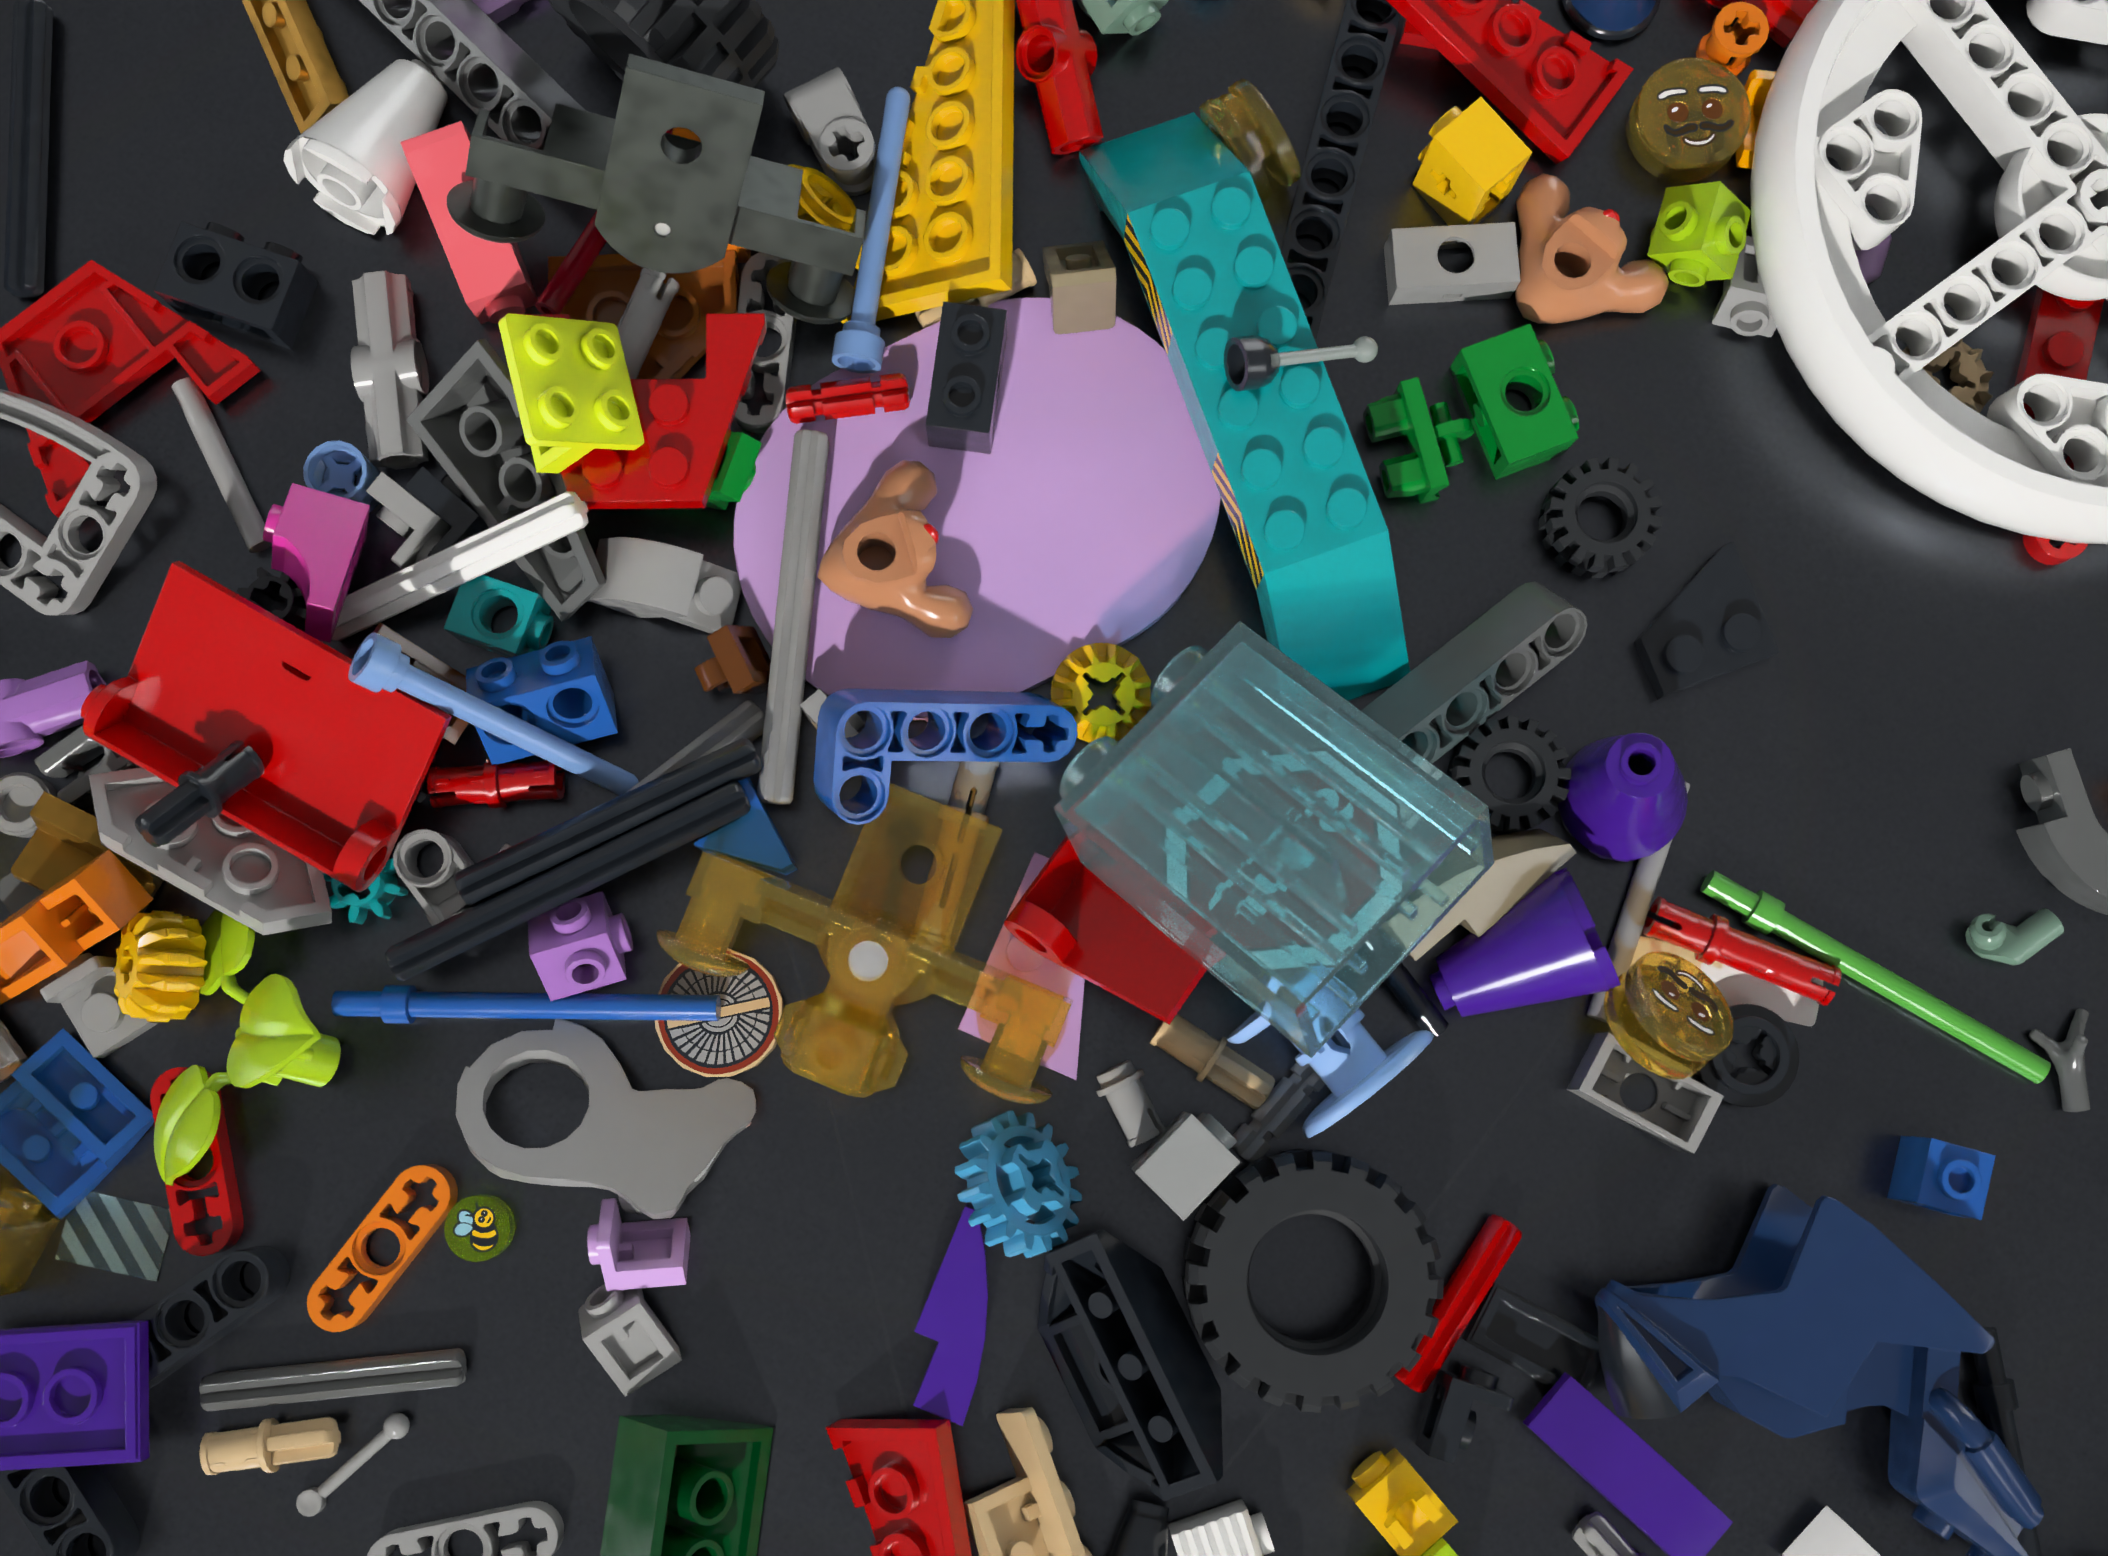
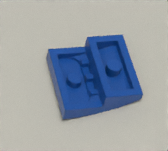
M64 1028L11 1074L16 1081L0 1094V1163L60 1220L71 1212L113 1170L154 1123L152 1111L96 1058H93Z

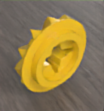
M795 164L788 165L803 170L798 218L850 232L857 208L846 192L831 178L816 169Z
M1110 643L1088 644L1071 652L1058 666L1052 680L1051 701L1062 706L1073 715L1077 723V738L1089 743H1116L1138 730L1140 723L1151 708V679L1139 658L1126 649ZM1084 673L1090 678H1095L1103 683L1111 678L1115 679L1119 674L1122 676L1116 682L1117 686L1112 692L1113 697L1117 700L1116 705L1121 709L1119 713L1115 709H1109L1101 704L1094 709H1089L1085 714L1082 713L1089 705L1087 702L1093 695L1091 689L1087 686L1089 683L1082 677Z

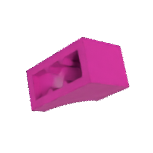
M292 483L284 506L277 504L271 506L264 527L263 541L272 543L271 569L287 574L296 583L306 603L305 633L318 640L331 643L366 541L370 505Z

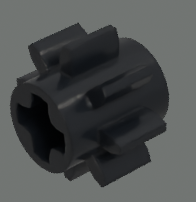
M259 567L257 568L258 579L249 588H238L237 593L296 628L302 631L305 630L306 603L296 583L284 572L281 573L279 578ZM288 600L284 611L273 610L271 612L275 601L286 602Z

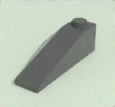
M486 338L477 340L406 418L413 430L489 528L567 491L560 473L536 472L531 446L527 444L524 438L509 368ZM584 528L514 560L561 622L569 619L606 583Z

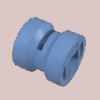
M340 440L327 441L315 447L307 456L303 467L304 481L307 487L370 505L369 513L380 503L368 494L366 490L381 472L352 444ZM355 476H357L356 485H354Z

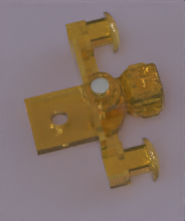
M890 782L886 808L879 817L863 825L833 900L716 851H703L686 892V895L691 896V900L677 933L668 930H657L658 943L671 958L694 971L717 977L738 976L745 973L750 967L748 963L731 954L744 919L758 925L768 924L816 944L820 957L831 975L826 989L807 999L785 1005L773 1036L782 1051L781 1058L784 1065L793 1073L848 1096L861 1098L870 1096L877 1091L895 1087L909 1054L899 1038L900 1032L892 1011L895 1005L912 1003L931 994H936L981 1013V1018L998 1024L984 1060L967 1055H962L960 1058L962 1070L974 1084L993 1096L1019 1104L1043 1103L1053 1095L1048 1088L1034 1081L1047 1046L1049 1045L1054 1048L1073 999L955 951L1004 831L1001 827ZM915 845L929 848L937 860V869L934 876L925 883L910 881L904 875L901 868V860L904 853Z

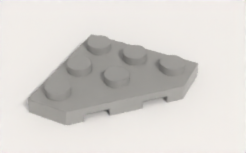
M141 767L89 775L100 843L104 847L262 935L332 923V910L322 871L221 813L215 818L203 816L168 844L153 847L138 832L135 820L140 814L176 789V787Z

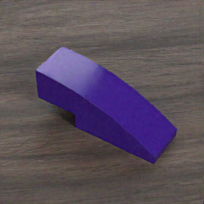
M966 1203L914 1331L938 1343L913 1406L944 1419H950L951 1422L961 1426L964 1424L977 1384L986 1336L989 1292L982 1224L970 1226L968 1220L975 1211L970 1203Z
M1566 1372L1523 1421L1531 1431L1668 1556H1706L1733 1523L1670 1463Z

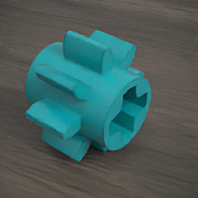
M388 859L381 873L368 887L371 892L368 896L356 894L355 890L323 873L324 879L331 882L334 895L329 897L331 908L340 909L351 905L348 913L349 922L357 924L365 922L368 910H372L381 918L390 919L392 912L388 905L394 900L396 895H408L409 890L398 885L393 859Z

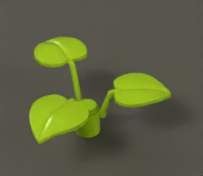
M217 909L213 910L202 926V935H204L207 941L204 954L205 960L208 963L204 968L205 985L200 988L199 993L207 996L212 995L221 986L227 995L243 1004L240 1015V1027L235 1032L236 1038L228 1054L227 1072L214 1073L208 1079L207 1071L203 1066L192 1065L175 1079L162 1100L155 1122L154 1153L162 1180L166 1185L174 1186L173 1181L176 1178L186 1174L200 1161L212 1144L217 1133L221 1113L220 1097L217 1092L223 1086L233 1084L236 1087L247 1089L261 1082L278 1086L282 1078L315 1087H323L334 1076L340 1061L341 1047L338 1039L319 1033L306 1015L297 989L289 978L278 974H271L264 978L251 993L246 992L238 985L235 974L241 971L251 958L255 931Z

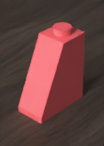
M459 121L400 143L467 306L480 324L489 321L498 324L499 320L508 313L524 314L525 308L534 306L538 298L518 243H495L475 237L462 229L452 219L448 211L446 199L449 191L462 182L474 180V177L465 175L471 136L463 122Z

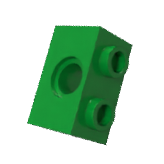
M1531 324L1470 345L1459 351L1449 370L1495 480L1564 455L1579 438L1576 432L1579 429L1576 409L1567 396L1561 397L1552 376L1555 373L1552 352L1544 340H1537ZM1519 390L1529 398L1532 410L1519 411L1513 408L1506 399L1505 391Z

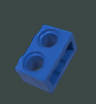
M592 636L574 641L554 642L544 649L510 658H493L479 666L466 669L467 693L573 745L618 733L614 693ZM476 727L492 765L534 755Z

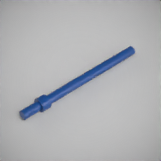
M385 985L382 991L337 990L332 996L331 1008L334 1016L381 1017L384 1023L412 1024L416 1017L719 1021L721 1016L720 995L578 993L550 1001L547 993L417 991L414 985Z

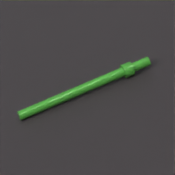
M1712 870L1705 878L1700 891L1741 914V922L1763 935H1768L1772 932L1824 963L1840 967L1841 972L2035 1084L2041 1083L2048 1075L2051 1068L2049 1061L1785 911V903L1763 890L1754 893L1715 870Z

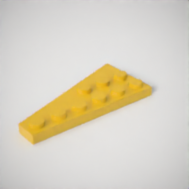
M1015 0L937 1L929 26V30L934 34L925 66H916L910 88L916 94L907 120L876 321L943 306V301L957 303L1012 290ZM862 246L855 266L857 270H859ZM856 277L855 284H854V287H853L854 289H856L857 277ZM851 315L845 320H842L841 322L844 324L845 322L850 321Z

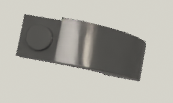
M2071 748L2018 763L2023 775L2020 782L2023 798L2027 805L2036 812L2039 821L2038 824L2016 830L2026 853L2040 873L2065 896L2093 911L2108 915V833L2102 828L2095 817Z

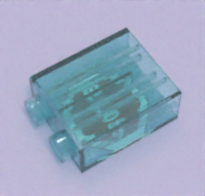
M1239 621L1209 652L1199 645L1191 646L1181 651L1167 664L1152 690L1151 705L1153 708L1119 742L1112 737L1104 736L1089 743L1075 756L1062 777L1060 783V796L1062 800L1054 807V810L1081 864L1312 1058L1494 864L1488 805Z

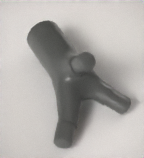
M2082 1008L2075 1011L2066 1040L2063 1042L2053 1040L2037 1028L2029 1033V1038L2045 1050L2055 1066L2059 1078L2062 1108L2066 1112H2080L2091 1109L2084 1056L2088 1044V1038L2084 1036L2089 1012Z

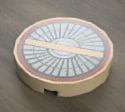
M731 949L704 950L683 959L664 978L658 994L720 995L721 1016L719 1021L655 1020V1029L664 1050L682 1068L705 1077H732L757 1067L776 1047L784 1027L783 998L775 977L757 959Z

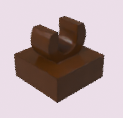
M725 625L707 636L716 657L694 668L705 692L715 687L718 688L719 692L731 688L734 694H761L768 690L771 660L755 627Z

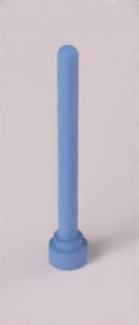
M893 87L886 95L851 320L845 322L843 330L835 334L831 359L833 364L841 369L855 373H875L880 371L882 367L885 342L880 337V328L875 324L910 107V95L903 87Z
M372 632L365 638L352 660L348 674L349 680L374 693L382 689L390 693L396 689L402 690L619 796L639 783L634 774L410 665L409 656L401 653V645L378 633Z

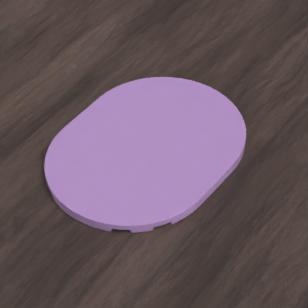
M1014 298L998 300L988 305L989 308L1007 310V340L991 454L928 445L926 418L940 321L885 347L882 367L878 372L864 374L840 368L817 381L811 386L812 390L820 389V383L862 377H870L871 382L880 381L879 375L902 373L905 374L908 382L910 404L905 410L885 412L884 407L875 408V414L825 420V415H816V421L799 424L790 421L787 408H785L760 440L762 445L755 461L756 473L754 479L743 493L741 501L736 503L734 553L742 592L753 618L771 646L773 644L794 435L799 430L824 432L829 440L805 681L817 690L820 688L828 696L837 690L848 688L1029 692L1053 680L1060 663L1074 650L1093 643H1110L1122 646L1142 634L1176 604L1193 580L1211 543L1219 515L1221 499L1163 347L1139 328L1117 316L1114 327L1110 329L1055 334L1050 298ZM903 460L920 461L935 475L937 494L927 508L921 510L928 523L934 526L939 533V540L936 544V561L933 570L926 578L927 586L950 585L965 591L973 608L968 627L952 638L930 637L898 616L870 610L847 601L833 593L817 577L821 559L831 542L866 503L884 473ZM922 712L912 720H926L928 722V713Z

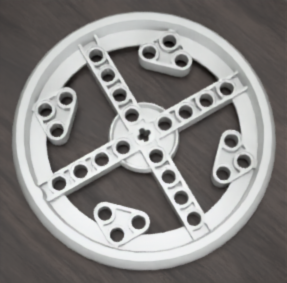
M1818 0L1807 14L1788 46L1766 96L1755 138L1750 183L1751 231L1758 274L1766 295L1770 314L1788 354L1809 389L1833 420L1869 456L1901 481L1939 504L1980 522L2028 536L2070 543L2108 544V384L2051 374H2036L1997 397L1990 405L1987 417L1958 400L1922 368L2034 285L2051 294L2071 300L2094 301L2107 299L2108 301V114L2077 115L1985 0ZM2108 0L2027 1V16L2032 25L2040 32L2051 36L2108 45ZM1902 41L2003 168L2004 173L1999 181L1994 202L1995 225L1999 240L1886 322L1864 280L1855 250H1869L1878 246L1911 215L1915 198L1922 112L1917 101L1910 94L1898 89H1886L1877 93L1865 103L1863 101L1882 64L1898 43ZM1875 123L1881 125L1886 130L1888 135L1883 134L1877 128ZM2049 155H2051L2055 159L2056 163L2050 158ZM1826 156L1838 162L1841 170L1833 167ZM1865 205L1872 207L1879 215L1880 220L1874 218L1868 212ZM2040 236L2048 242L2050 248L2042 242ZM1992 269L2001 275L2004 284L1995 278ZM1944 303L1954 309L1957 319L1947 313ZM1896 337L1907 344L1910 355L1905 354L1898 347ZM2023 402L2032 408L2035 420L2026 413ZM2063 452L2071 458L2074 470L2067 465Z

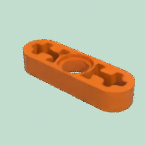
M436 1164L417 1165L406 1169L395 1179L310 1288L307 1296V1310L310 1318L318 1327L329 1332H342L360 1325L371 1315L453 1210L458 1198V1187L455 1178L447 1169ZM433 1179L437 1185L433 1189L432 1194L439 1202L436 1207L432 1205L420 1207L409 1219V1223L420 1228L417 1234H415L407 1222L390 1216L388 1212L392 1207L397 1214L406 1212L417 1197L416 1192L411 1188L413 1182L424 1183ZM378 1228L391 1230L396 1234L400 1242L399 1255L389 1266L375 1264L367 1254V1240L371 1233ZM350 1260L358 1271L347 1267ZM359 1272L367 1277L378 1280L375 1287L370 1280L358 1284L348 1300L355 1307L353 1312L347 1310L334 1315L330 1311L335 1301L332 1295L328 1293L330 1288L337 1290L346 1287Z

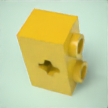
M1480 97L1463 112L1457 106L1451 108L1432 126L1429 135L1433 139L1418 156L1421 166L1412 186L1448 226L1478 224L1507 199L1532 151L1488 103Z

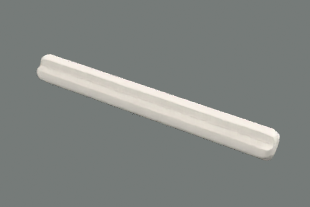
M566 491L347 595L332 640L341 641L584 528L588 524L587 512L589 511L585 501H581L575 492Z

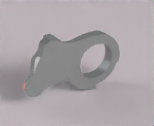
M555 1019L553 1030L521 1031L491 1044L470 1067H465L457 1084V1121L470 1152L490 1172L504 1179L530 1184L594 1187L610 1190L618 1194L621 1208L625 1212L639 1215L642 1212L652 1219L672 1218L676 1214L686 1195L705 1179L725 1145L738 1133L750 1126L752 1118L756 1113V1098L753 1089L741 1081L729 1078L718 1079L705 1087L696 1089L634 1090L621 1064L604 1040L585 1026L564 1019ZM528 1063H553L569 1069L584 1083L589 1095V1107L581 1125L565 1140L545 1148H522L505 1142L490 1128L486 1119V1102L495 1084L509 1071Z

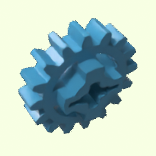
M1013 1110L1007 1111L972 1127L971 1133L973 1138L962 1142L959 1146L968 1162L955 1167V1174L967 1180V1189L957 1194L958 1199L965 1203L971 1202L975 1210L968 1220L970 1226L973 1227L983 1223L987 1228L985 1244L990 1247L1003 1242L1004 1253L1007 1257L1023 1253L1026 1258H1030L1050 1251L1054 1246L1065 1243L1068 1240L1065 1229L1076 1226L1079 1222L1076 1214L1070 1209V1205L1082 1201V1194L1071 1188L1070 1179L1079 1175L1078 1168L1066 1166L1063 1160L1069 1149L1067 1144L1063 1143L1055 1146L1051 1142L1053 1127L1048 1123L1035 1128L1034 1115L1030 1112L1016 1117ZM1031 1219V1220H1032L1033 1222H1035V1223H1034V1224H1031V1223H1028V1222H1025V1221Z

